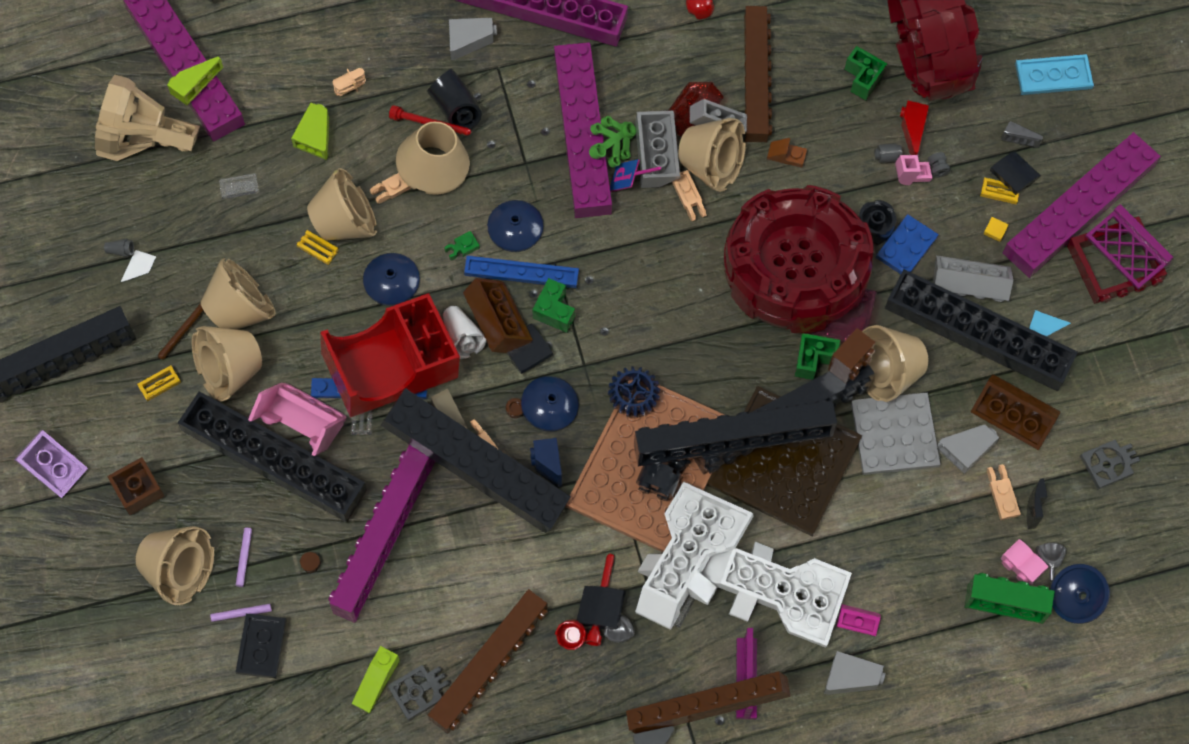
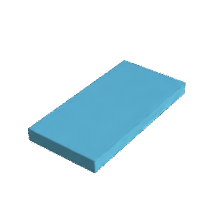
M1087 54L1016 60L1015 62L1021 95L1093 89L1094 87Z

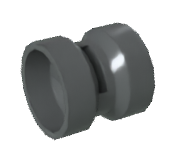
M939 152L928 157L927 160L929 165L932 166L933 177H942L951 171L949 164H946L947 158L945 153Z

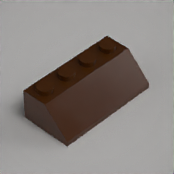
M475 278L463 294L491 351L507 353L531 343L533 339L504 281Z
M994 374L989 378L971 410V413L1037 450L1042 446L1061 413L1059 410Z

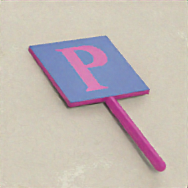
M639 159L620 163L615 168L610 192L631 188L635 175L659 171L661 167L637 171Z

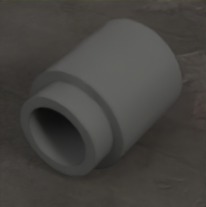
M896 143L881 144L877 146V149H874L875 160H878L879 163L896 162L899 156L902 155V147Z

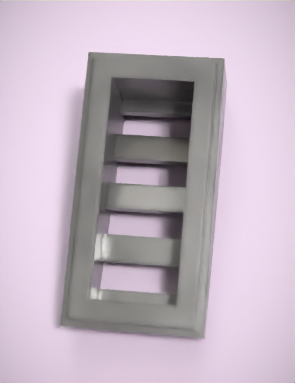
M1010 121L1001 140L1038 148L1043 137Z

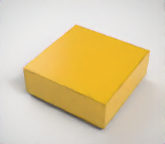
M991 217L983 234L1000 242L1009 224Z

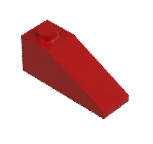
M908 100L906 107L902 106L900 117L903 118L901 125L910 155H918L929 105Z

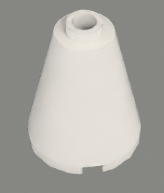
M458 306L446 308L443 313L444 325L460 359L469 358V354L473 352L479 353L486 344L484 334Z

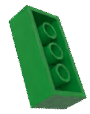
M978 573L977 575L974 574L967 586L964 608L1043 624L1051 615L1054 591L1049 590L1046 586L1034 587L1029 586L1027 582L1019 581L1015 583L1010 582L1009 579L1004 577L996 579L989 577L988 574Z

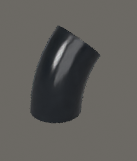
M449 69L442 74L427 90V93L445 115L448 123L472 129L481 120L482 112L476 99L453 69Z

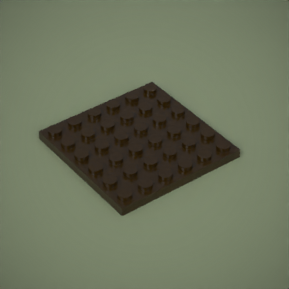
M757 386L744 412L749 414L780 396ZM837 424L833 437L755 448L748 455H740L736 457L734 462L719 466V469L711 474L706 486L813 537L862 435Z

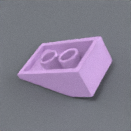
M40 430L14 459L60 498L68 492L88 469L43 430Z

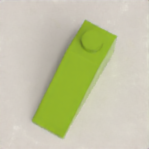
M217 56L180 71L167 84L170 94L187 106L222 70L221 58Z
M382 646L379 647L366 671L352 705L370 714L400 662L397 654Z

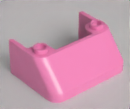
M279 383L258 394L248 419L252 422L261 418L266 424L272 425L273 423L281 422L311 438L309 443L314 449L311 455L316 456L328 449L344 425L346 416L292 385Z

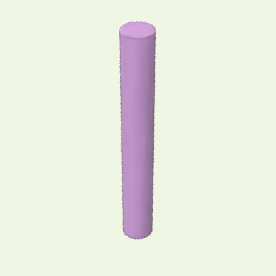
M244 528L235 585L237 587L244 586L252 533L251 528Z
M271 604L213 613L210 616L211 621L214 622L246 616V613L260 614L271 612L272 608Z

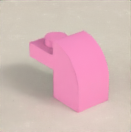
M900 155L896 160L897 176L901 184L911 185L912 182H930L932 180L929 162H919L918 155Z

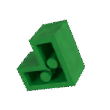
M856 46L847 58L844 69L856 76L850 92L867 100L884 76L888 63Z
M548 278L532 309L533 319L567 333L575 318V308L562 303L566 295V285Z
M802 333L794 377L813 380L817 363L829 365L832 355L839 348L840 340Z

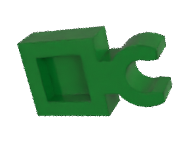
M471 231L455 238V245L448 244L444 247L445 252L454 251V253L449 255L450 260L456 259L459 253L464 257L480 249V245Z

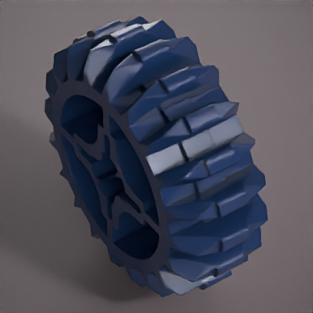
M634 366L631 367V371H628L626 367L623 369L624 373L618 371L617 377H612L613 383H609L610 390H608V395L611 396L609 401L614 403L613 408H619L620 414L626 411L627 417L630 416V413H634L633 416L635 418L637 413L644 416L645 410L650 413L651 407H656V401H659L660 398L658 395L660 393V388H658L659 382L654 381V374L649 376L648 370L643 373L642 367H639L637 371ZM629 380H633V382H631V383H629V384H628V383H625V382H627V381H629ZM640 381L648 387L649 391L640 386ZM635 386H637V387H636V392H635V394L633 395V398H632V393H631V392H633V390L635 389ZM619 392L628 398V402L620 397ZM643 400V402L635 404L636 401Z

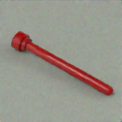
M393 105L389 111V118L391 120L399 121L406 119L421 124L442 122L450 126L455 133L467 136L471 134L469 128L408 113L400 106Z
M611 553L606 557L600 587L609 586L614 562V555ZM592 626V629L586 634V644L591 646L601 645L602 636H600V628Z

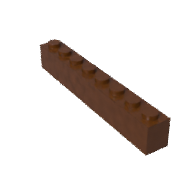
M746 6L744 13L745 114H747L745 142L767 143L768 136L772 135V125H769L772 109L768 108V103H771L772 97L771 92H768V87H771V76H768V71H771V60H768V56L771 55V45H768V40L771 38V29H767V24H770L771 14L767 13V6Z
M528 589L429 712L428 719L447 734L451 730L454 731L461 722L459 719L462 715H467L473 708L472 703L476 698L480 699L486 691V685L489 682L493 683L501 666L505 667L511 660L509 656L513 651L517 652L524 643L522 640L525 636H530L536 628L534 625L537 621H542L548 613V603Z
M777 671L627 710L629 731L637 734L717 716L791 697L787 676Z

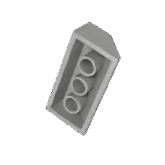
M674 111L637 112L635 127L638 159L640 160L639 170L661 167L659 171L640 175L641 188L661 187L679 179L680 171Z
M936 255L933 283L960 296H966L967 294L974 295V297L979 299L987 297L1003 302L1004 300L1009 301L1013 285V275L1009 266Z

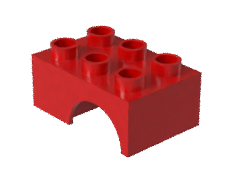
M429 293L386 308L384 315L377 323L357 334L336 337L331 335L328 329L320 332L321 354L350 418L397 401L405 388L416 394L458 378L460 356Z

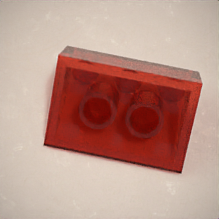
M688 82L668 111H674L675 131L680 136L684 134L687 128L695 126L690 123L691 105L703 99L720 105L724 96L713 82Z

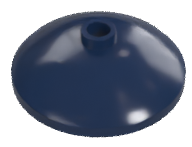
M511 200L501 203L491 212L488 219V234L491 240L505 251L521 252L528 250L540 240L543 233V219L540 212L533 205L525 201Z
M386 253L374 258L367 265L363 275L364 288L369 297L375 302L386 306H394L410 300L417 292L420 283L419 271L415 263L410 258L399 253ZM389 272L394 273L392 276L387 275Z
M544 376L537 378L527 385L522 394L521 409L523 415L531 425L543 431L552 432L566 428L573 422L578 412L579 402L576 392L570 384L557 377ZM548 397H553L555 400L550 401Z
M1075 564L1064 568L1056 575L1050 590L1054 591L1053 609L1062 619L1074 624H1085L1097 619L1105 611L1110 598L1109 585L1104 575L1096 568L1086 564ZM1086 593V598L1082 600L1081 595Z

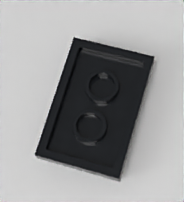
M246 613L236 674L277 679L287 622L286 618Z

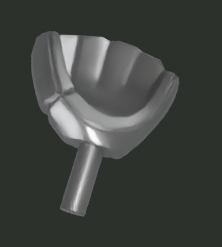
M1049 542L1037 546L1036 554L1049 567V580H1054V568H1058L1066 555V548L1061 544Z
M622 614L618 629L604 630V636L616 643L626 642L635 634L630 620Z

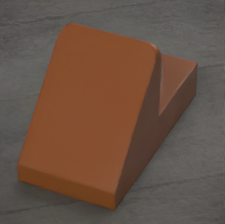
M791 138L771 142L767 160L803 167L807 152L806 148L790 145Z

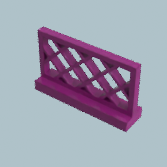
M1121 204L1085 236L1138 290L1164 267L1166 268L1173 259V256ZM1112 218L1119 223L1118 229H1108V222ZM1096 232H1105V240L1097 241L1092 235ZM1107 232L1118 233V242L1107 241ZM1121 233H1129L1132 236V242H1121ZM1107 245H1118V254H1110L1107 251ZM1132 246L1131 255L1120 254V247ZM1134 246L1143 247L1145 249V256L1134 255ZM1120 258L1131 259V268L1122 267L1120 265ZM1134 259H1145V268H1134ZM1147 260H1156L1160 265L1156 269H1147ZM1133 272H1144V279L1138 283L1133 278Z
M747 628L744 638L736 639V682L757 677V638H753V628ZM757 705L736 710V719L756 720Z

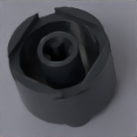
M875 200V202L864 204L858 216L862 222L868 224L873 243L882 244L890 238L897 220L893 207L882 200Z
M663 463L642 466L636 481L639 486L638 490L645 494L654 493L657 495V498L668 501V498H672L681 478V473L677 472V475L674 474L673 468Z

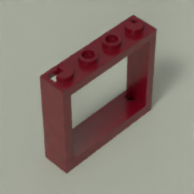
M1135 217V219L1144 227L1140 217ZM1119 223L1108 226V229H1118ZM1096 232L1092 235L1097 241L1105 240V232ZM1107 232V240L1118 237V233ZM1087 233L1071 238L1067 245L1094 304L1099 302L1107 303L1114 297L1122 298L1133 291L1141 292L1151 285L1156 287L1158 284L1163 283L1167 276V272L1163 268L1139 290L1130 281L1101 290L1082 248L1093 245L1085 237ZM1148 260L1152 269H1156L1160 265L1156 260ZM1144 276L1137 278L1135 280L1138 283H1140L1144 279Z

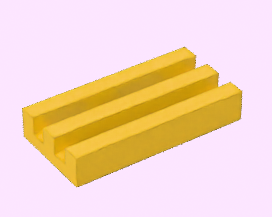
M984 177L980 196L1017 204L1019 193L1015 195L1013 192L1005 190L1009 188L1001 181ZM987 185H992L1000 188L989 187Z
M308 230L305 232V236L301 237V241H298L296 244L298 248L329 265L339 251L337 247ZM304 244H309L310 246L314 247L318 251H321L329 257H324L323 255L317 253L316 251L312 250ZM320 245L326 247L327 249L331 250L332 252L326 250L325 248L321 247Z
M170 365L137 385L148 402L180 384L181 381ZM171 373V375H169L168 377H166V378H164V379H162V380H159V381L155 382V384H153V385H151L150 387L144 389L145 386H147V385L153 383L154 381H156V380L162 378L163 376H165V375Z

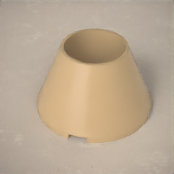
M726 118L687 128L679 144L678 155L680 163L712 190L718 192L727 190L725 187L728 184L734 183L745 157L746 143H743V134H745L743 124L738 119Z
M429 122L421 126L400 144L396 154V168L402 180L411 188H417L425 191L426 194L432 195L445 194L458 188L464 182L470 166L469 156L455 131L442 122ZM428 147L439 148L446 154L433 155L423 149Z
M342 168L333 172L308 204L309 218L318 234L326 241L373 237L377 233L376 230L374 231V226L377 224L370 203L361 187H356L351 181L353 177Z
M223 258L219 262L201 300V306L207 316L219 328L235 330L272 319L276 314L275 308L267 294L263 296L257 287L260 285L237 263L230 259L224 261L225 258Z
M879 325L869 326L862 331L876 342L873 348L875 352L871 356L872 360L869 363L875 374L870 389L867 391L868 395L874 400L889 402L896 399L926 373L928 353L925 345L918 337Z
M208 326L196 328L197 332L192 335V354L198 375H203L206 382L203 385L215 400L220 402L228 400L261 369L262 356L259 345L254 336L248 331Z
M196 526L151 533L142 540L138 547L136 567L164 601L173 605L186 604L192 600L191 597L196 592L200 593L211 574L214 563V547L211 546L209 540L211 537L206 530Z

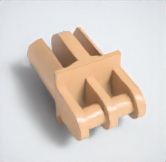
M358 68L349 72L347 69L346 74L334 79L335 94L342 96L352 90L358 92L357 87L366 82L364 70Z

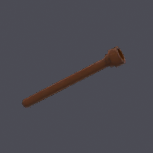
M201 303L159 352V359H165L203 313L204 310Z

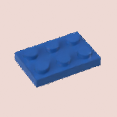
M907 214L878 252L876 258L899 274L902 273L903 269L912 272L939 234Z

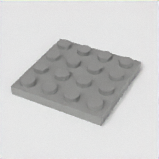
M928 393L899 395L896 399L889 402L876 401L873 398L851 401L855 432L862 435L858 443V450L863 475L940 467Z

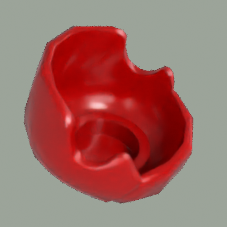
M686 0L689 14H693L697 19L707 18L713 13L714 5L712 0Z
M566 620L560 623L555 631L558 644L567 650L578 649L586 640V630L577 620Z

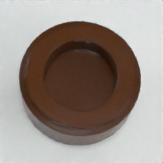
M513 398L507 402L506 413L509 417L516 419L523 416L520 399Z
M306 552L300 559L302 569L308 573L317 571L321 564L319 556L314 552Z

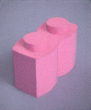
M1020 539L1001 557L1003 566L1009 571H1014L1017 574V579L1029 583V586L1048 568L1047 564Z

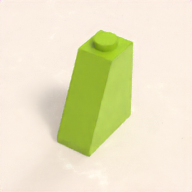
M310 103L291 138L292 144L297 149L325 160L328 158V110L321 104Z

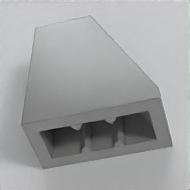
M492 18L449 19L451 60H456L494 43L493 36L497 35L496 24L493 25Z
M984 424L942 438L938 442L937 448L965 474L997 443L999 437L993 428H988Z
M837 651L824 694L876 690L879 684H883L885 673L882 671L884 666Z

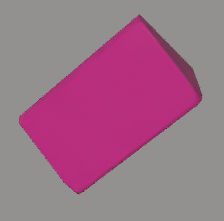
M842 604L837 627L876 636L881 615Z

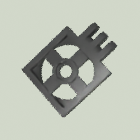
M1115 439L1080 455L1098 490L1134 474L1131 465L1141 460L1139 457L1131 459V457L1137 454L1135 450L1127 452V450L1133 448L1131 443L1120 448ZM1111 449L1115 451L1117 456L1110 459L1103 450ZM1096 454L1099 463L1091 467V457ZM1103 462H1109L1110 467L1105 468ZM1122 464L1124 467L1120 476H1117L1114 471V466ZM1097 473H1106L1109 479L1101 478Z
M421 665L388 685L390 692L408 721L435 706L442 697L439 691L450 685L448 680L440 683V681L446 678L444 673L436 677V674L442 671L440 666L427 673L424 666ZM411 677H422L427 681L418 685L414 683ZM404 682L408 690L407 693L399 697L398 690ZM432 688V700L426 703L423 693ZM418 689L419 695L413 696L411 694L412 690ZM413 700L416 701L419 709L409 710L405 708L404 704Z

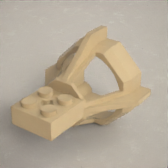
M114 75L108 84L96 124V155L119 161L151 146L154 147L157 142L162 146L177 147L181 151H192L198 138L200 126L165 117L164 106H161L139 90L136 84L129 78ZM135 96L139 98L138 103L134 102ZM125 135H131L129 142H124Z

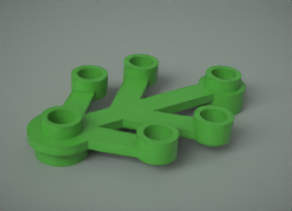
M606 116L601 119V124L595 123L591 125L592 134H602L609 138L602 144L597 143L591 146L589 154L593 159L604 157L606 150L612 145V157L608 159L610 167L619 166L620 159L624 161L630 158V139L636 134V127L633 123H619L610 116ZM611 126L619 132L615 133L607 128ZM623 138V149L620 150V140Z

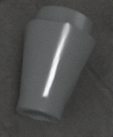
M127 238L106 242L104 250L106 254L110 253L128 257L134 253V243Z

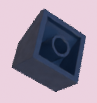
M557 438L534 440L533 447L530 448L531 465L536 467L538 474L556 487H562Z

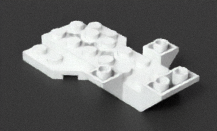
M683 482L665 512L672 539L663 554H647L638 570L639 573L647 576L648 579L642 588L635 611L636 614L670 630L679 617L680 608L689 594L690 597L708 605L717 587L701 574L711 556L735 549L754 517L752 512Z
M757 542L754 543L751 554L735 548L710 557L701 574L717 588L719 587L737 594L729 615L748 622L757 602L777 610L789 634L822 647H827L852 574L851 572L815 558L800 566L788 569L771 562L773 548ZM782 585L784 586L783 590L786 592L781 593L778 588ZM802 593V597L805 598V600H799L798 596L796 595ZM820 600L821 605H823V607H817V604L815 602Z

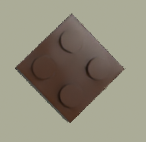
M856 328L832 355L828 370L845 384L850 379L854 381L860 373V368L862 366L866 367L871 362L876 342Z
M143 457L107 476L129 516L164 497Z

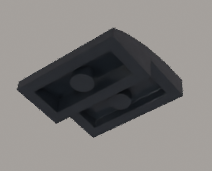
M1015 151L1003 157L990 168V172L1015 195L1020 193L1025 187L1028 188L1041 176Z
M532 323L526 327L533 341L506 353L510 357L512 364L521 374L553 356V352Z
M1044 478L1038 481L1029 497L1026 515L1028 529H1035L1044 517L1042 505L1048 497Z
M584 586L577 621L583 626H597L600 629H618L626 592L608 587Z

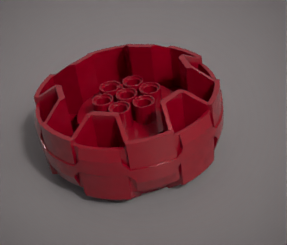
M887 0L890 23H897L896 28L899 39H901L896 43V48L906 77L914 83L911 84L912 90L921 95L922 98L928 97L929 101L949 99L975 90V83L981 69L982 56L976 55L975 41L980 32L974 8L965 4V0Z
M807 185L803 189L792 188L778 191L767 189L753 196L741 207V212L733 222L726 238L724 272L733 300L746 315L752 319L758 318L776 327L790 329L791 333H811L824 330L826 325L842 318L853 307L857 308L871 277L873 240L868 224L862 222L850 207L840 201V195L813 185Z

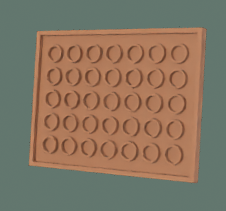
M640 381V386L649 391L648 387ZM659 385L660 393L658 395L660 398L659 401H656V407H651L650 413L645 410L644 416L637 413L635 418L633 416L634 413H630V416L627 417L626 411L620 414L619 408L613 410L565 507L658 551L664 552L672 539L665 512L681 485L685 482L704 491L711 474L707 472L703 475L695 460L691 458L688 459L691 463L687 465L684 471L680 472L681 478L673 497L668 498V501L657 498V495L654 493L645 494L639 491L636 481L642 466L638 467L634 449L635 431L642 427L657 428L662 424L677 425L681 421L697 422L701 418L716 419L724 414ZM635 386V389L633 390V392H631V393H632V398H633V395H634L635 392H636V387H637V386ZM621 395V398L624 401L628 402V398L624 395ZM638 400L635 404L641 403L643 400Z

